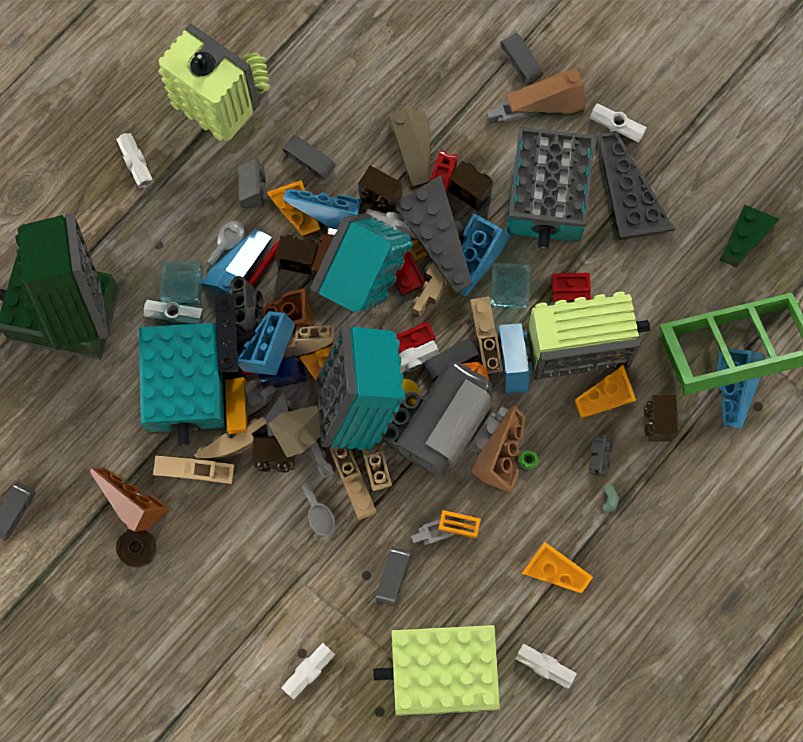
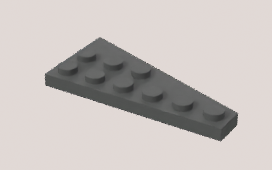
M617 131L598 134L597 138L619 240L674 231V225L670 223L666 212L656 200L657 197L643 174L639 172L637 164L630 157Z
M440 175L395 202L394 207L454 293L457 294L472 285V281Z

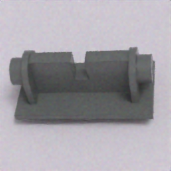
M604 434V437L596 435L595 439H593L591 453L598 454V457H590V474L598 475L599 472L602 476L606 477V473L610 469V461L608 459L609 452H612L613 443L606 434Z

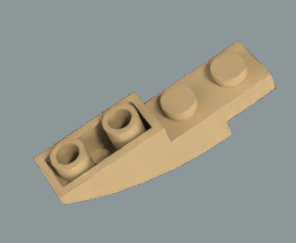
M429 262L424 270L426 272V279L429 281L424 283L421 289L423 293L420 297L417 296L412 303L413 314L420 317L428 302L436 305L445 286L446 280L433 262Z
M490 297L471 299L473 323L482 365L486 368L487 374L502 372L504 370Z
M334 325L296 327V333L291 334L283 358L307 354L334 342Z
M264 417L253 419L249 423L250 426H248L247 432L235 433L233 438H230L227 433L224 435L219 434L212 440L211 444L200 447L194 456L198 460L219 461L243 453L253 447V438L267 428L266 420Z
M376 443L371 450L363 448L362 453L372 490L391 487L392 483L381 443Z
M338 446L330 447L329 450L358 520L377 513L351 449H348V447L338 448Z
M155 456L153 475L232 484L234 464Z

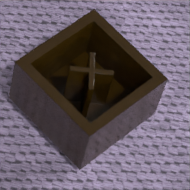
M462 161L449 177L448 191L479 212L492 194L493 181L487 174L478 172L471 163Z
M371 165L358 183L361 200L367 204L372 203L383 213L393 212L395 209L394 203L403 197L402 183Z
M281 235L275 255L278 269L313 276L311 269L318 250V243H315L312 239L301 240L293 235Z
M652 395L650 400L647 401V406H644V417L648 419V424H645V436H648V442H672L678 434L676 395Z
M253 438L252 462L255 468H258V471L269 472L270 469H278V472L288 473L290 470H294L295 455L287 457L277 439Z

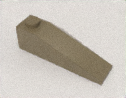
M403 109L389 114V125L412 187L427 184L430 181V127L424 111Z
M318 405L281 413L268 423L287 457L303 453L320 437Z

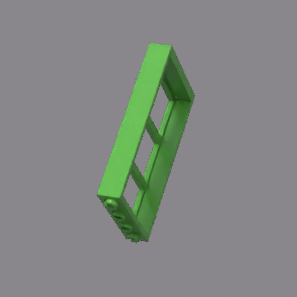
M793 294L779 295L661 324L659 337L684 396L802 367L803 350L777 357L758 317L760 314L787 308L803 339V314L800 310V303L797 299L795 300ZM750 317L769 359L735 367L717 325ZM710 327L728 369L693 377L676 335Z

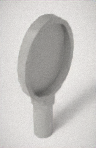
M231 221L221 228L217 237L218 247L207 261L209 265L214 266L224 250H232L243 240L245 229L241 222Z
M307 484L302 488L311 505L308 512L309 524L318 535L329 536L335 528L334 515L326 505L317 502L310 484Z

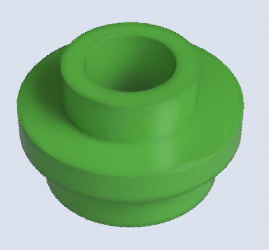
M531 450L522 452L519 457L521 467L527 470L535 468L539 461L537 454ZM530 457L532 462L526 463L525 458Z

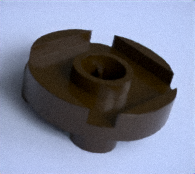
M128 529L118 538L116 543L118 557L129 567L138 568L148 565L156 554V541L147 530L135 532ZM136 542H139V546H142L141 550L133 553L134 550H131V546H135Z

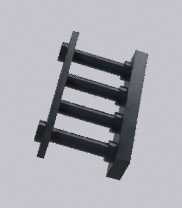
M215 295L218 373H223L224 380L243 377V370L238 366V357L242 353V346L237 341L235 295Z

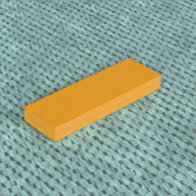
M244 377L225 380L228 434L247 432L246 380Z

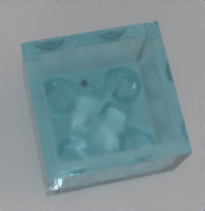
M162 261L160 299L162 302H175L178 305H201L204 269L200 262Z
M493 263L490 293L491 306L528 308L531 265Z

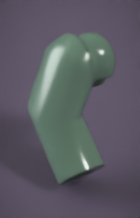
M611 483L603 487L608 497L607 502L603 504V510L606 513L614 512L619 502V496Z

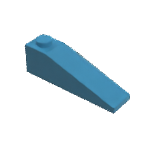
M292 189L286 190L283 199L335 230L338 229L343 217L358 215L362 201L361 199L338 194L337 197H328L327 193L312 195L309 191Z
M475 213L472 215L463 233L462 250L472 281V285L460 292L465 296L469 294L501 254L511 237V234Z
M257 229L252 231L210 269L202 284L222 295H230L231 280L236 276H243L246 280L249 279L272 237Z
M728 349L735 367L761 361L765 358V354L754 351ZM720 350L717 371L728 369ZM760 377L719 387L723 396L721 406L724 426L743 427Z

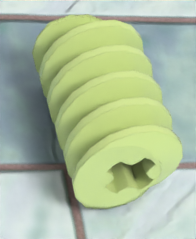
M258 53L245 55L243 60L251 67L257 94L269 90L270 85L267 84L269 82L267 77L268 71H266L267 65L264 64L266 58L260 57Z

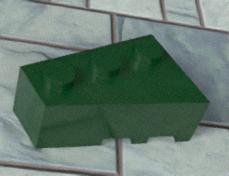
M744 204L720 257V261L737 268L776 226L780 219Z

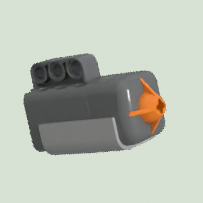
M457 361L448 362L425 398L415 392H407L405 394L404 402H399L398 412H393L392 423H387V432L382 433L384 442L397 450L407 460L442 479L448 468L452 469L492 406V384L486 368L478 362L464 364ZM410 399L417 401L414 406L407 405ZM404 415L407 418L404 422H398L396 420L397 417ZM390 431L396 433V436L392 439L386 437Z

